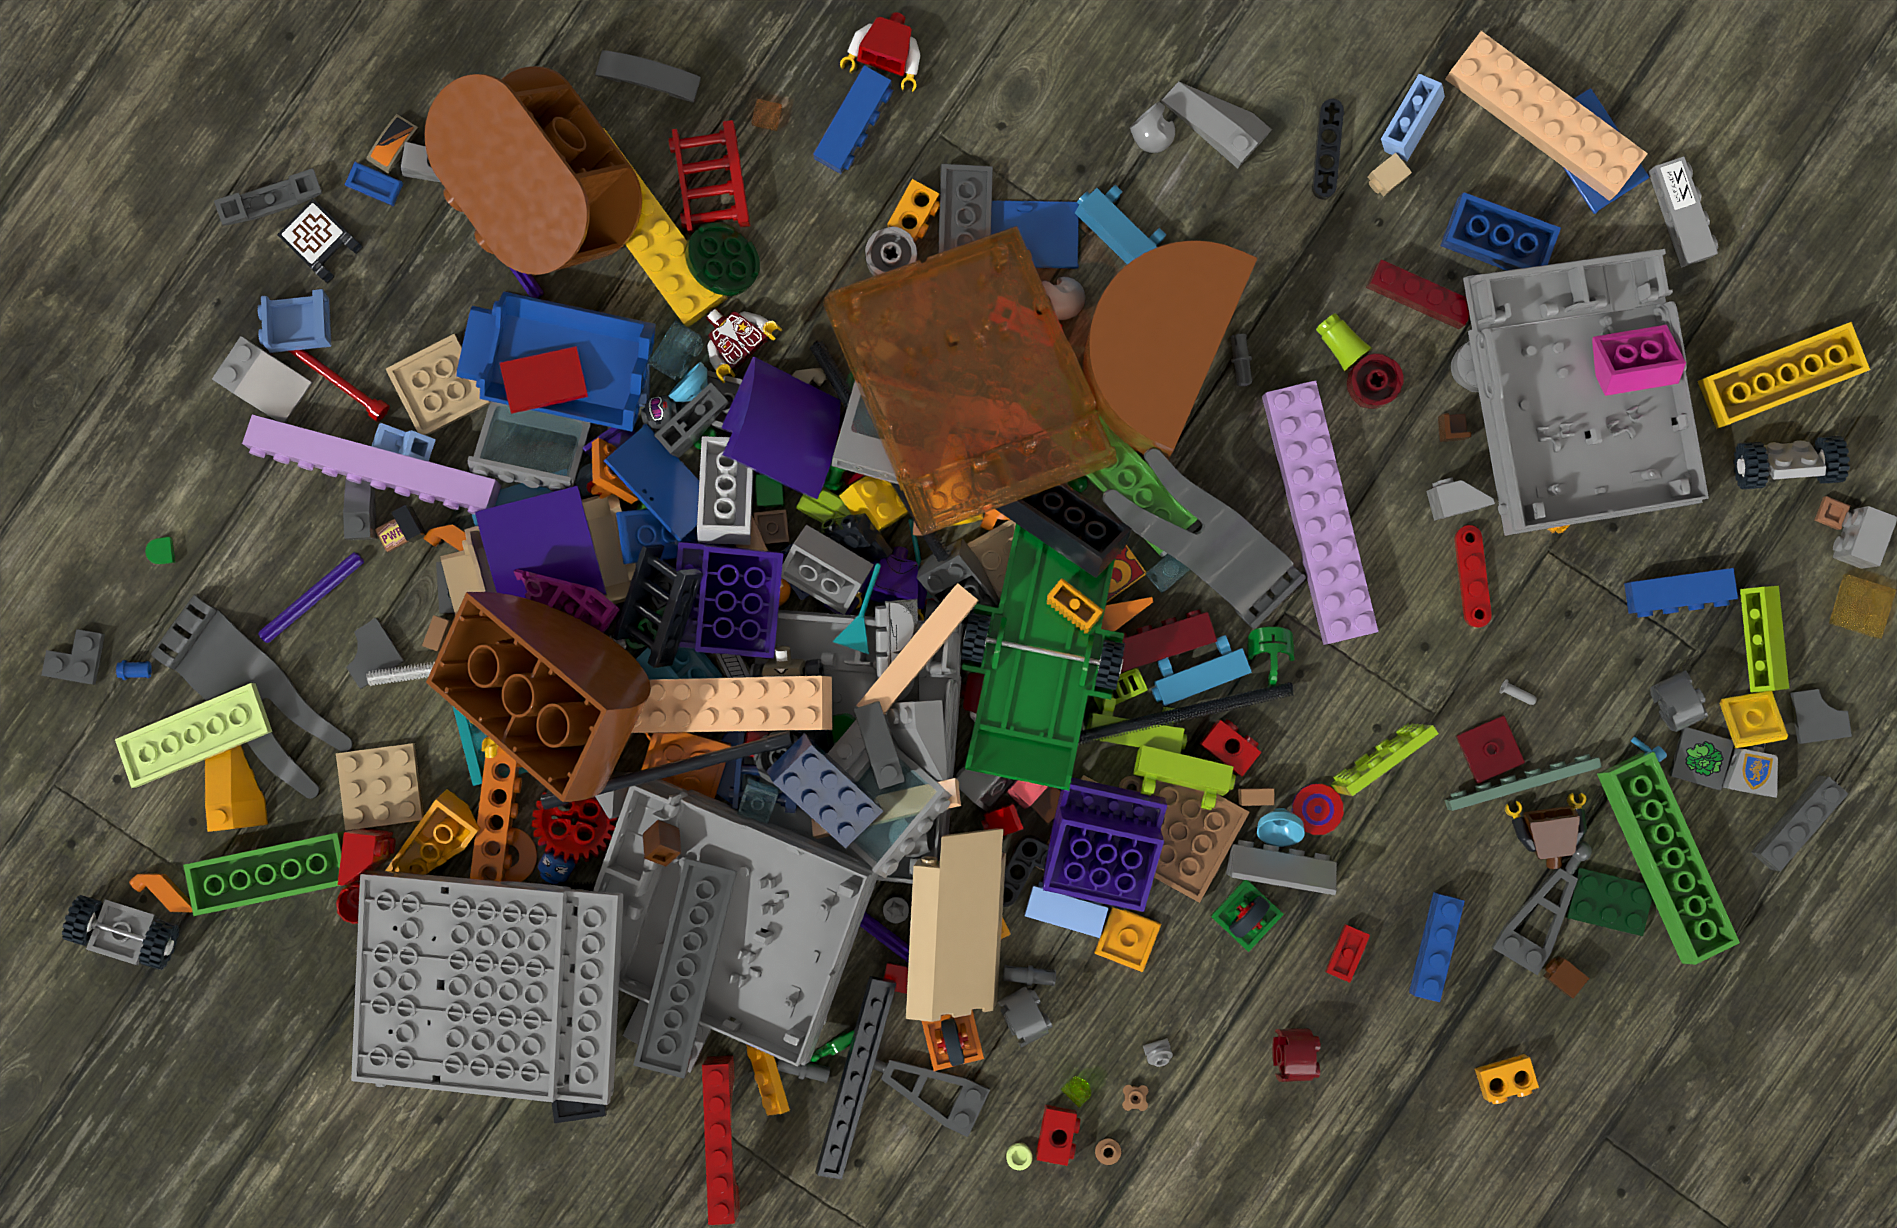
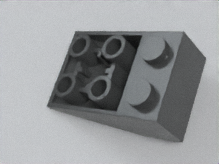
M962 538L947 546L948 549L946 551L949 550L947 554L951 553L947 560L938 562L934 554L920 561L917 579L939 605L958 583L979 600L977 604L999 608L1000 599L978 557ZM975 606L960 623L964 624L963 632L967 628L970 613H974Z

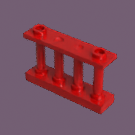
M733 120L724 121V130H719V133L680 139L677 129H672L673 137L669 138L671 153L676 154L685 212L680 214L682 228H687L689 235L694 233L695 224L727 219L738 220L740 228L750 226L736 129ZM719 143L727 147L728 155H723V158L684 164L682 149ZM723 168L731 172L732 180H727L725 184L688 189L686 174ZM728 193L730 196L734 195L735 205H732L730 209L692 214L690 199Z

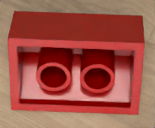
M365 828L344 832L337 885L343 886L360 881V874L366 871H373L390 858V853H394L396 839L392 838L393 832Z

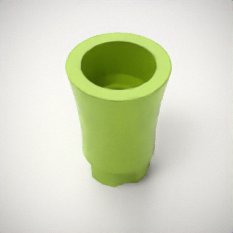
M1336 313L1324 320L1316 329L1345 372L1366 357L1373 349L1344 320H1341Z

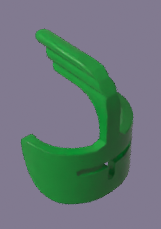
M1281 627L1258 628L1249 634L1247 659L1252 660L1259 653H1270L1268 687H1275L1278 674L1277 653L1281 652L1289 655L1290 661L1295 659L1293 634L1290 630ZM1272 635H1274L1275 642H1280V643H1265V644H1260V643H1263V642H1271V641H1272Z

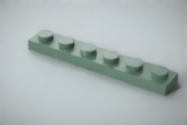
M1584 754L1574 757L1575 762L1565 764V761L1550 764L1549 770L1542 772L1540 768L1528 770L1525 772V777L1516 779L1515 775L1500 779L1501 784L1491 786L1489 782L1475 786L1476 791L1466 793V790L1451 793L1452 798L1445 800L1447 810L1454 811L1602 767L1599 757H1590V754Z

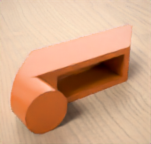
M452 524L430 529L423 539L435 547L443 539L459 551H463L462 541L466 540V535L463 530Z
M137 874L129 881L130 885L138 892L147 887L170 912H193L190 899L166 874Z

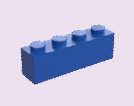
M864 65L813 154L816 161L839 174H842L844 169H850L855 159V156H853L857 146L859 148L863 146L868 137V134L865 133L870 124L872 126L875 125L881 113L878 111L881 104H886L893 93L890 79Z
M1734 568L1624 583L1628 613H1637L1638 618L1653 616V610L1662 609L1663 614L1679 612L1678 607L1688 606L1690 611L1704 609V603L1713 602L1714 607L1730 605L1729 600L1738 599Z
M1433 892L1409 993L1436 1002L1441 1001L1464 900Z

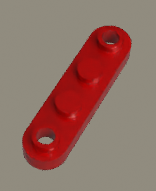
M1466 525L1459 528L1454 537L1463 614L1469 626L1479 628L1486 626L1492 616L1482 534L1477 527ZM1467 533L1473 535V541L1471 543L1467 542L1465 539ZM1476 610H1480L1483 613L1480 620L1475 617Z

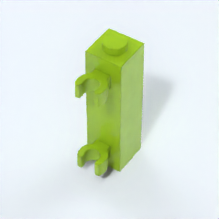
M1103 698L1101 714L1089 713L1087 729L1129 719L1112 717L1116 699ZM1163 707L1162 712L1167 710L1169 711L1170 709L1172 710L1174 708ZM1172 721V724L1169 722V725L1167 723L1164 725L1163 723V726L1159 724L1160 727L1156 725V728L1155 726L1153 728L1150 726V729L1147 727V730L1144 728V731L1141 728V731L1137 729L1138 732L1134 730V733L1131 731V734L1128 731V734L1125 732V735L1122 733V736L1115 734L1116 737L1112 735V738L1109 736V739L1108 737L1106 739L1103 737V740L1100 738V741L1140 748L1144 745L1180 754L1181 749H1185L1187 734H1184V728L1173 727L1174 723Z
M1144 745L1138 749L1133 775L1144 777L1141 794L1151 796V794H1154L1156 780L1204 791L1201 808L1212 810L1215 807L1216 794L1224 796L1229 790L1233 789L1236 778L1232 774L1233 766Z

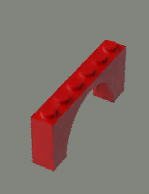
M734 1055L708 1056L702 1064L708 1225L735 1224L740 1212L739 1185L736 1184L732 1148V1095L735 1082Z

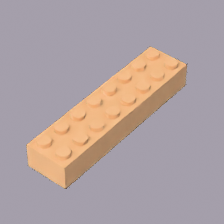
M1482 31L1477 35L1445 79L1609 201L1617 195L1648 154Z
M792 676L649 680L651 686L650 695L631 733L832 730V677Z

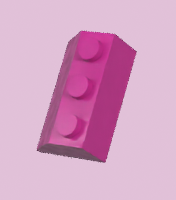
M1667 325L1594 336L1592 339L1595 374L1605 396L1679 384L1686 362Z

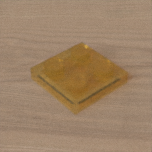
M1843 575L1829 624L1876 639H1882L1896 589L1852 575Z

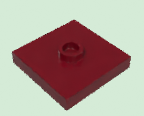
M1504 715L1456 735V739L1476 783H1480L1525 763Z

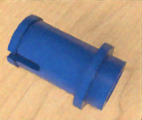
M122 660V662H118L116 665V675L118 678H122V680L141 677L150 678L152 674L150 661L127 662V660Z

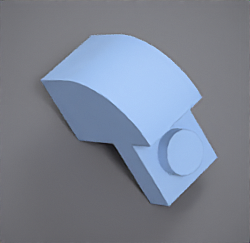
M380 423L371 447L429 462L436 439L412 430L404 432Z

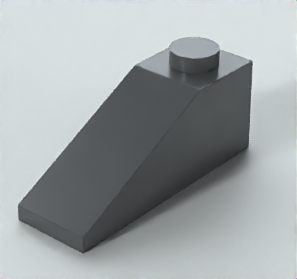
M710 383L654 436L670 454L680 458L700 439L729 401L713 383Z
M346 479L343 508L344 539L351 541L377 539L375 531L377 528L375 488L370 486L371 482L362 480L361 484Z
M877 701L854 708L878 788L882 789L904 782L902 769L880 702Z

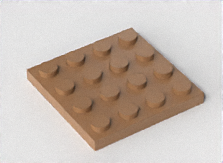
M1156 780L1154 794L1151 795L1164 797L1167 802V809L1161 826L1164 844L1154 878L1200 903L1246 820L1249 811L1217 794L1215 807L1212 810L1201 808L1204 791Z

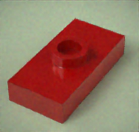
M1345 924L1325 972L1350 983L1370 934Z

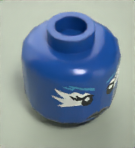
M552 850L548 854L544 852L538 864L540 876L545 881L551 884H558L568 880L576 864L573 857H569L567 863H564L563 855H560L555 860L554 851Z

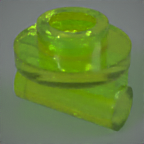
M1080 1077L1072 1078L1060 1089L1079 1108L1091 1097L1090 1085Z

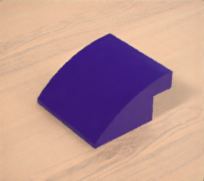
M753 357L721 427L732 433L722 455L808 497L818 499L835 450L840 422V400Z
M578 486L475 511L497 593L526 598L525 593L527 590L522 580H517L513 572L519 569L595 588L603 595H607Z
M679 541L676 570L698 569L703 573L679 647L695 648L696 652L774 658L783 553Z
M1072 777L1069 791L1061 789L1047 854L1043 891L1144 912L1164 844L1161 826L1167 809L1166 799L1160 796H1148L1141 794V792Z

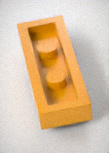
M746 1044L747 1054L753 1066L754 1078L758 1084L762 1105L767 1116L790 1111L774 1056Z

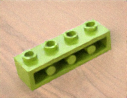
M1779 586L1740 589L1750 692L1789 689Z

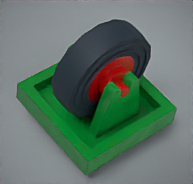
M1243 880L1210 916L1249 952L1284 914L1248 880Z

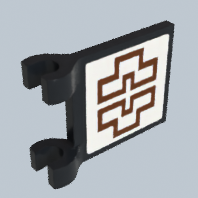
M314 199L277 234L327 284L335 276L324 267V263L343 244L355 254L363 248Z

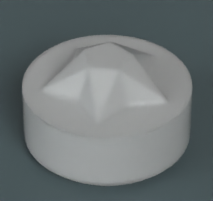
M892 897L885 902L883 913L888 921L900 923L907 918L909 906L903 898Z

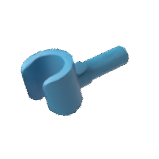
M1635 736L1631 739V742L1643 750L1644 753L1654 752L1658 762L1667 757V754L1660 746L1651 750L1649 746L1645 745Z

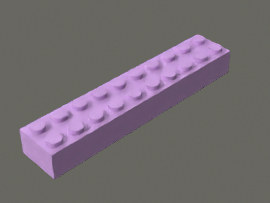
M1311 381L1266 392L1262 399L1323 645L1376 633L1378 628L1316 381Z

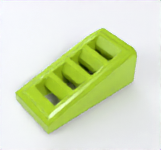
M1138 667L1119 675L1118 681L1123 679L1128 693L1124 695L1118 682L1116 692L1119 698H1116L1115 705L1148 691ZM1131 675L1133 676L1135 683L1138 687V689L1133 690L1132 685L1128 679V677ZM1093 696L1101 712L1103 698Z

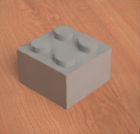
M1870 506L1850 510L1844 518L1842 524L1844 528L1841 536H1838L1834 542L1833 550L1835 552L1833 558L1861 569L1880 566L1897 522V517Z

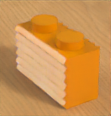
M1063 578L1060 579L1047 596V605L1051 604V608H1055V611L1063 614V618L1067 617L1068 621L1071 620L1072 624H1076V627L1084 630V634L1092 629L1104 611Z

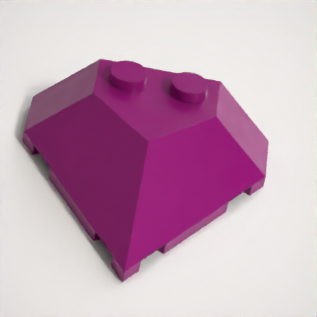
M519 569L513 571L517 580L523 581L527 590L525 593L527 599L540 602L572 615L602 633H605L620 610L619 607L595 588Z

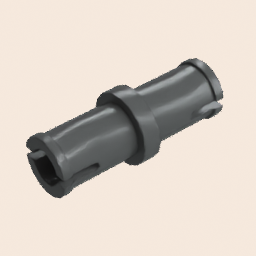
M1004 965L1003 981L1025 983L1026 986H1031L1032 984L1055 986L1056 970L1036 969L1032 965H1027V968Z
M780 1059L777 1064L778 1072L797 1075L799 1079L803 1080L806 1077L824 1083L828 1081L831 1068L810 1062L805 1066L800 1064L797 1067Z

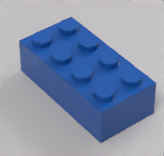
M1463 192L1457 198L1440 246L1507 271L1548 265L1561 228Z

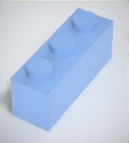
M1418 74L1381 138L1386 153L1391 155L1397 153L1402 160L1408 161L1445 98L1442 83Z
M1039 882L1038 886L1032 885L1024 912L1026 917L1100 938L1108 911L1106 905L1100 902L1043 891V882Z

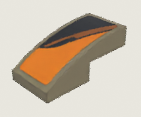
M396 114L375 142L367 156V160L386 173H389L402 158L405 142L410 143L417 135L418 127Z

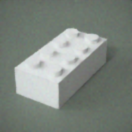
M702 436L697 520L698 543L750 545L754 470L722 455L730 437Z

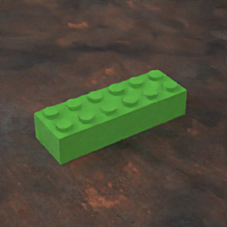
M345 831L185 864L184 870L193 916L340 886L337 884Z

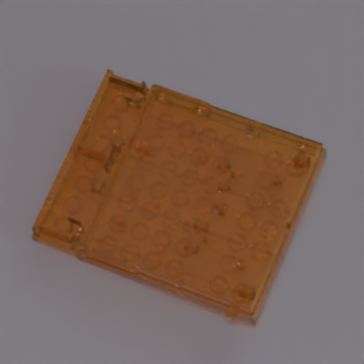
M1017 226L927 257L924 263H921L919 260L829 292L827 297H824V307L900 489L905 493L922 536L1117 463L1116 450L1114 447H1111L1099 419V411L1096 412L1095 410L1096 404L1093 394L1032 261L1031 252L1027 249ZM1036 311H1041L1042 315L1038 316ZM947 342H957L958 345L949 347Z

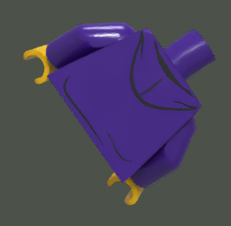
M894 547L892 555L888 558L871 562L873 567L856 595L859 598V604L856 609L862 605L861 595L862 593L866 595L875 565L880 563L881 567L870 600L885 604V601L917 599L919 620L924 621L921 609H924L927 590L917 579L918 564L907 560L908 550L906 548Z

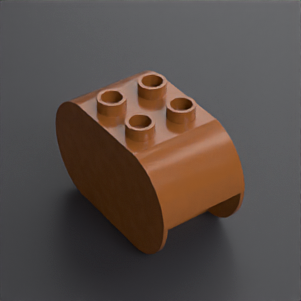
M541 66L520 68L507 74L502 79L487 74H472L452 81L434 99L425 125V146L430 165L435 175L445 187L443 193L447 202L454 209L464 212L475 227L474 236L478 244L485 251L495 254L506 266L525 274H545L612 255L621 249L631 238L639 222L642 209V192L638 177L585 103L561 74Z

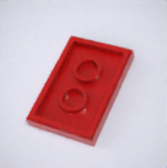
M577 346L500 363L511 414L588 397Z

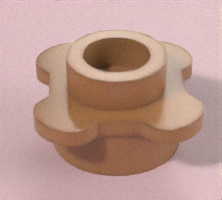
M1145 1085L1140 1087L1124 1086L1125 1101L1122 1103L1123 1108L1127 1111L1131 1109L1145 1111L1148 1108V1103L1146 1102V1095L1149 1092L1148 1088ZM1133 1096H1138V1099L1133 1100Z

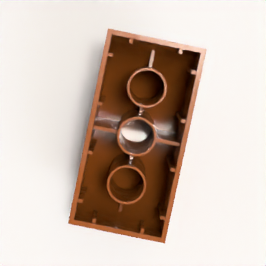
M1182 241L1170 243L1152 249L1131 261L1112 279L1102 294L1092 319L1084 350L1083 378L1089 403L1100 414L1108 427L1121 440L1131 446L1144 461H1146L1144 454L1150 448L1160 450L1169 460L1257 261L1256 257L1227 245L1214 242Z
M466 592L426 681L429 686L562 802L589 799L604 790L651 691L648 676L637 660L621 645L598 629L572 615L540 602L495 592Z

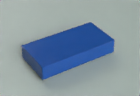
M354 162L345 186L394 207L403 182Z

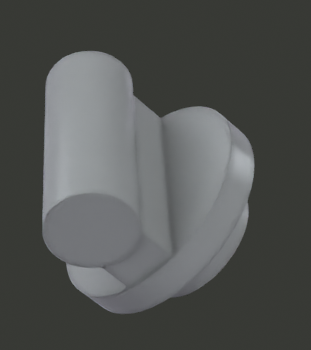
M1167 1038L1143 1045L1147 1061L1151 1065L1157 1067L1164 1066L1173 1056Z

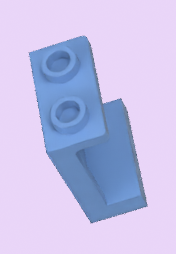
M323 289L312 290L313 296L269 300L267 296H261V305H258V316L262 320V329H259V340L270 353L331 347L329 298Z

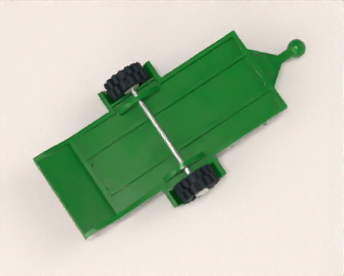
M1076 472L1069 476L1067 485L1081 494L1086 489L1088 481L1084 474ZM1016 524L999 608L976 604L974 613H970L965 630L961 659H964L962 670L985 674L965 766L966 770L1069 791L1087 697L1090 695L1111 700L1113 689L1116 690L1123 664L1122 658L1125 643L1122 642L1124 633L1101 629L1115 559L1095 578ZM1061 578L1104 610L1100 619L1086 634H1084V630H1080V627H1076V624H1072L1071 620L1068 621L1067 617L1063 618V614H1059V611H1055V608H1051V604L1047 605L1048 594Z

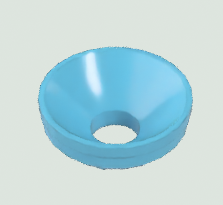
M699 362L693 367L668 396L675 402H688L695 398L709 385L707 383V368L704 364Z
M1276 808L1274 811L1267 813L1259 820L1257 826L1258 837L1263 842L1273 846L1284 847L1294 845L1303 839L1305 833L1303 821L1285 808Z

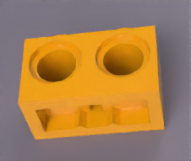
M912 179L887 224L888 227H898L905 230L911 235L914 242H916L918 237L922 239L929 227L926 224L930 215L935 216L939 210V193ZM918 196H926L929 199V203L924 207H920L915 204V199ZM907 218H913L916 220L917 225L913 229H906L902 225L903 221Z
M1525 1054L1475 1068L1483 1098L1493 1104L1506 1102L1508 1100L1507 1097L1516 1094L1518 1097L1530 1095L1533 1093V1089L1539 1088L1531 1059ZM1518 1071H1524L1525 1079L1520 1083H1516L1514 1080L1515 1074ZM1499 1078V1088L1490 1090L1491 1080Z

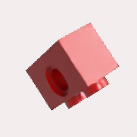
M1228 719L1225 722L1217 720L1199 744L1225 765L1233 766V771L1236 774L1243 776L1261 754V751L1257 749L1259 744L1248 735L1245 738L1237 733L1239 728ZM1231 738L1235 739L1238 743V749L1234 753H1228L1225 749L1227 740Z
M1045 1104L1036 1152L1037 1160L1068 1166L1069 1159H1074L1076 1144L1072 1143L1074 1133L1078 1134L1081 1118H1077L1076 1110ZM1058 1129L1066 1132L1065 1139L1059 1142L1052 1139L1053 1132Z

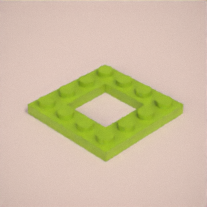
M1407 723L1396 731L1397 736L1389 741L1386 738L1375 746L1376 751L1370 756L1365 753L1354 761L1356 766L1352 769L1346 770L1345 768L1334 775L1335 781L1330 785L1337 793L1354 796L1439 733L1433 725L1418 723L1409 725Z

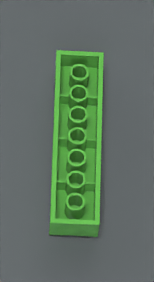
M1645 752L1637 754L1597 773L1681 963L1696 965L1739 944L1738 937L1655 753Z

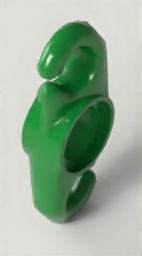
M854 1030L848 1033L843 1032L826 1042L825 1045L813 1053L811 1061L815 1062L829 1054L834 1055L850 1046Z

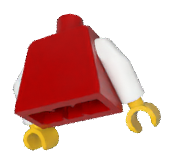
M894 12L891 14L890 19L878 17L873 24H868L856 31L848 49V57L842 58L840 62L841 68L844 69L846 62L852 61L850 73H854L857 70V63L855 61L857 56V61L900 76H903L904 72L907 73L906 78L902 80L901 89L903 91L906 81H911L913 83L912 92H914L916 89L914 75L918 72L920 51L916 39L911 37L912 29L904 25L906 20L904 15Z

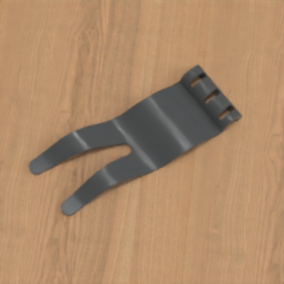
M1156 448L1148 449L1144 454L1146 462L1170 495L1201 521V530L1192 533L1140 508L1115 489H1108L1104 492V503L1134 532L1192 570L1235 608L1236 613L1251 628L1255 629L1306 577L1293 566L1294 563L1286 554L1265 538L1240 514L1186 479L1160 450ZM1285 572L1291 577L1288 582L1282 577ZM1268 589L1275 594L1272 598L1265 593ZM1251 606L1258 611L1255 615L1248 610Z
M197 594L192 596L151 653L160 663L177 671L206 701L247 684L256 683L261 701L264 698H269L284 715L307 732L341 752H348L353 746V741L349 736L309 706L285 672L266 653L250 641L221 611L205 603ZM197 608L206 614L204 619L195 615L192 612L193 609ZM180 627L191 633V637L187 638L179 633ZM166 647H169L171 650L178 653V655L176 657H172L164 650ZM273 732L247 742L260 761L276 776L306 798L311 799L318 796L320 792L318 784L288 755Z

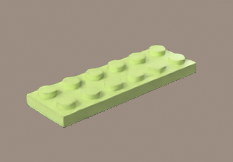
M250 683L119 737L115 741L131 788H137L271 733L272 729L256 683Z

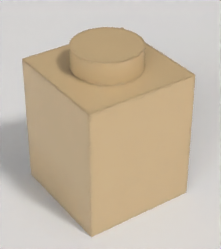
M1395 153L1368 176L1370 180L1369 185L1377 194L1381 193L1384 197L1408 178L1412 172Z

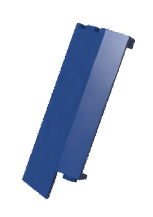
M503 291L499 301L494 302L492 310L476 306L471 307L456 377L476 381V387L480 388V399L509 405L500 368L501 362L577 346L588 397L531 410L633 431L639 415L641 391L644 390L648 374L647 364L649 355L653 351L656 324Z

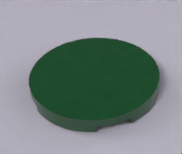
M723 223L705 224L691 235L686 244L685 259L689 271L698 283L713 293L724 296L741 294L752 286L759 275L760 260L755 246L730 225Z

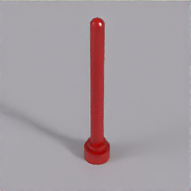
M305 350L288 351L366 407V411L369 413L368 416L376 422H380L388 413L390 408L388 404L381 399L372 400Z

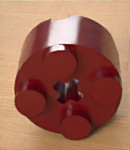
M1371 354L1361 359L1352 367L1348 373L1347 389L1351 398L1360 407L1368 409L1381 408L1392 402L1400 393L1404 382L1403 372L1395 360L1382 354ZM1372 378L1380 380L1377 387L1375 384H1371L1370 380Z
M1309 1028L1276 1029L1275 1032L1279 1036L1273 1037L1272 1059L1273 1066H1279L1280 1073H1275L1279 1082L1312 1081L1314 1078H1319L1320 1065L1317 1062L1316 1052L1320 1050L1319 1037L1313 1036Z

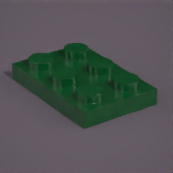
M1577 867L1575 877L1578 880L1565 918L1643 936L1652 900L1647 885Z

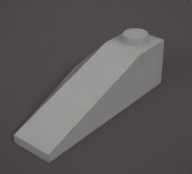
M1178 82L1161 101L1237 169L1272 131L1254 113L1181 82Z

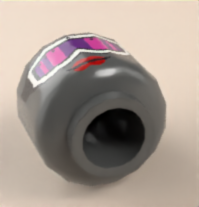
M668 395L648 398L645 408L641 409L644 424L648 423L654 431L660 430L680 411L679 403L675 402Z

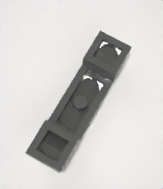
M604 50L601 52L595 74L598 77L616 82L624 81L665 92L669 96L690 102L695 101L701 77L666 64Z
M314 169L290 175L287 180L242 195L238 192L214 200L222 225H231L268 216L299 205L322 194Z

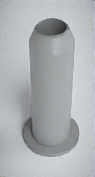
M1507 679L1502 683L1499 693H1507L1529 705L1536 703L1537 698L1534 695L1508 683Z

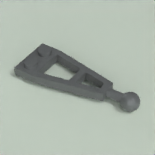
M1581 841L1576 846L1575 853L1564 870L1561 868L1556 869L1504 925L1491 948L1534 974H1539L1552 952L1578 879L1573 874L1581 861H1586L1592 854V848L1587 842ZM1562 878L1567 882L1557 906L1545 899L1544 896ZM1537 904L1555 913L1542 948L1513 931Z
M876 1059L873 1069L883 1073L881 1079L943 1126L966 1137L969 1136L990 1092V1088L969 1078L938 1070L934 1071L930 1068L894 1059H889L888 1063ZM894 1069L919 1075L912 1091L891 1076ZM927 1077L962 1086L948 1117L919 1097Z

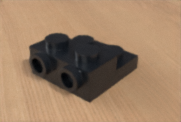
M865 513L850 514L846 517L835 519L830 518L821 526V534L867 561L888 558L893 551Z

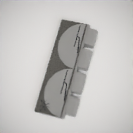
M917 599L885 601V606L875 607L876 626H886V629L876 630V651L886 652L876 655L878 677L884 673L918 632ZM919 674L896 702L919 701Z

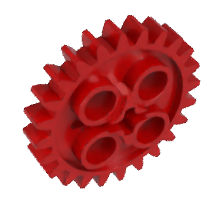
M595 796L568 803L571 806V809L568 811H561L558 807L545 810L541 801H537L536 807L540 810H533V817L537 819L532 821V827L538 829L534 831L533 835L534 837H541L538 840V846L547 845L545 854L553 850L555 860L560 855H563L564 863H567L569 857H573L574 863L577 864L581 856L585 862H588L590 853L597 858L599 854L598 848L606 851L607 846L605 842L610 843L612 836L609 833H614L615 826L611 824L616 823L617 818L609 819ZM587 808H592L597 814L586 816L583 811ZM573 818L578 819L576 825H571ZM556 827H561L566 833L557 836L552 830ZM582 832L589 833L591 839L582 841L578 838V834Z

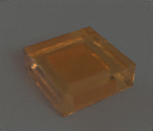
M757 99L751 123L752 126L777 131L783 107L782 104Z

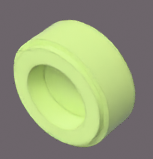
M1015 1143L1007 1150V1162L1015 1170H1024L1032 1162V1152L1026 1144Z

